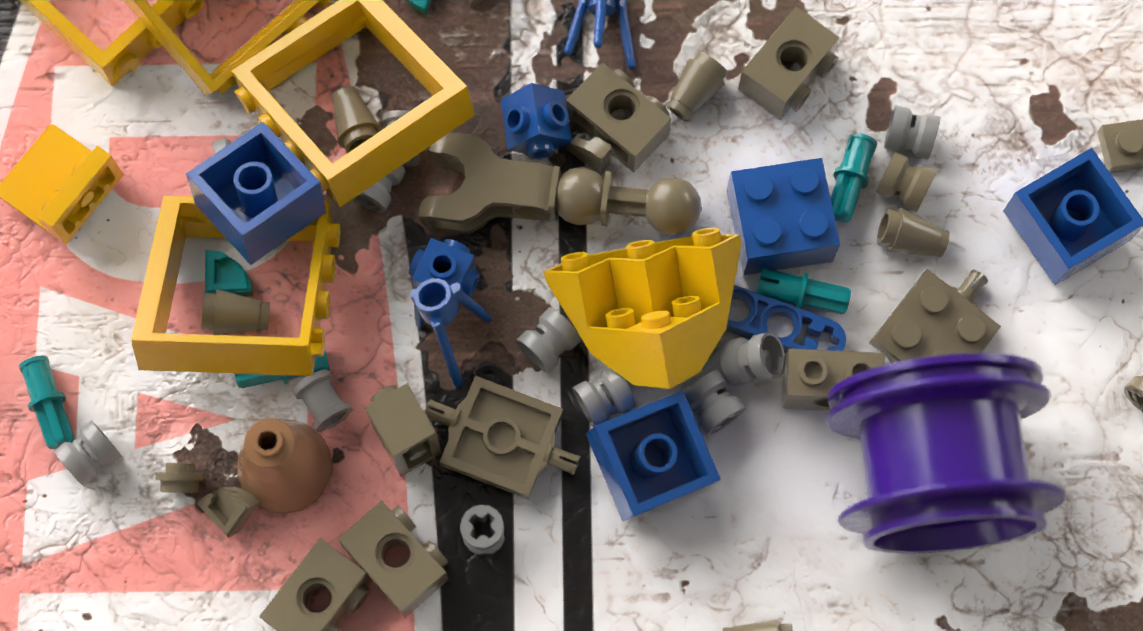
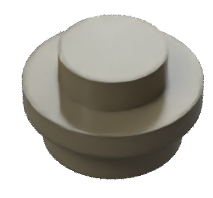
M171 462L166 463V472H156V480H160V492L194 493L199 492V481L204 480V472H195V463Z

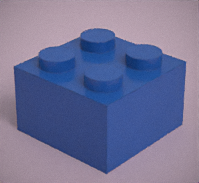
M264 122L185 173L195 205L250 265L327 213L321 182Z
M1093 148L1088 149L1016 191L1003 210L1055 286L1130 242L1143 227V218Z
M822 158L731 171L726 191L734 232L741 236L742 245L739 258L743 276L761 273L763 267L777 271L834 261L840 247V240Z
M683 390L598 424L586 433L622 522L721 480Z

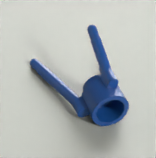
M578 0V7L568 34L564 53L566 55L572 54L587 8H589L590 13L595 15L593 45L597 49L601 48L603 44L605 16H610L617 10L627 67L630 70L635 69L636 63L627 13V0Z
M432 278L424 281L417 289H413L409 293L414 303L415 324L418 328H422L425 322L432 325L453 384L456 388H460L463 382L445 330V325L453 321L457 313L458 302L486 323L492 321V316L466 295L459 283L449 286L444 280Z

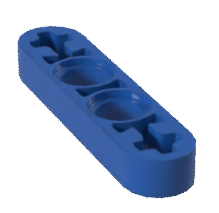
M734 285L732 300L743 301L748 306L749 315L746 319L739 322L728 319L726 332L750 340L753 335L769 332L767 328L769 318L775 315H783L791 321L793 331L790 335L782 338L778 337L784 348V353H787L788 349L818 350V342L806 336L803 339L802 345L795 343L800 334L802 323L809 325L805 333L806 335L819 338L822 332H827L831 335L830 342L836 345V347L829 346L827 350H844L846 335L844 329L837 322Z

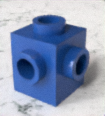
M530 83L500 99L508 150L527 154L530 159H545L554 155V150L572 142L564 91Z
M431 238L425 251L418 249L409 268V275L413 276L412 283L414 289H417L424 281L436 278L446 281L449 286L459 283L464 293L470 298L476 289L480 274L476 272L474 255L470 254V249L452 239H445L443 243ZM439 267L449 270L446 273L437 272ZM460 302L457 303V313L462 305Z

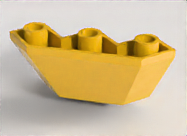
M705 228L693 232L692 236L660 242L641 240L628 244L626 248L589 255L587 252L571 253L561 257V264L544 271L545 281L591 355L632 385L671 389L701 372L726 330L742 245L741 236L737 234H721L719 228Z

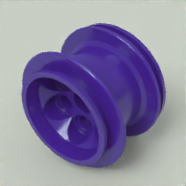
M968 353L911 359L872 368L850 376L833 386L828 392V403L832 410L826 417V424L837 434L861 439L868 499L843 510L838 516V524L848 531L863 534V544L866 548L886 553H934L973 549L1018 540L1045 529L1047 526L1045 513L1059 507L1066 500L1067 494L1065 490L1055 484L1030 480L1021 419L1037 413L1051 399L1050 390L1041 384L1043 381L1041 366L1033 360L1006 354Z

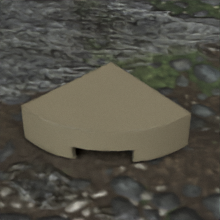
M578 133L572 139V142L566 146V150L599 175H602L611 164V145L598 137H593L589 142L586 140L584 133Z
M224 487L204 496L197 505L229 538L239 533L261 501L253 494L241 488Z

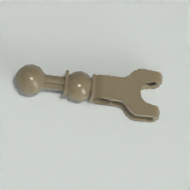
M449 133L432 144L429 152L434 162L439 166L462 172L465 179L461 187L451 195L428 196L420 205L418 219L424 226L432 230L456 234H471L483 228L490 220L496 217L557 221V215H560L565 221L577 226L592 224L601 218V226L608 227L609 214L612 213L646 217L649 224L657 231L667 235L683 234L695 225L702 211V203L696 188L688 181L678 177L662 178L651 186L649 190L613 186L612 172L609 171L605 172V178H602L596 171L585 167L570 169L561 174L560 166L552 167L541 163L499 158L493 153L489 144L478 135Z

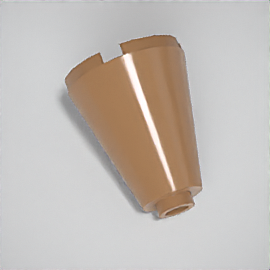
M270 418L253 424L245 435L237 461V474L242 489L253 494L261 501L258 506L280 514L302 511L317 502L324 493L323 491L331 478L333 470L331 452L322 435L306 423L289 419Z

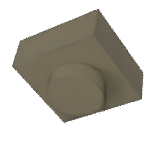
M1143 119L1101 125L1097 133L1108 171L1113 173L1143 168Z

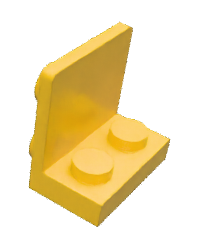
M51 124L0 183V199L67 245L124 174L112 155L98 145L91 151L56 125Z

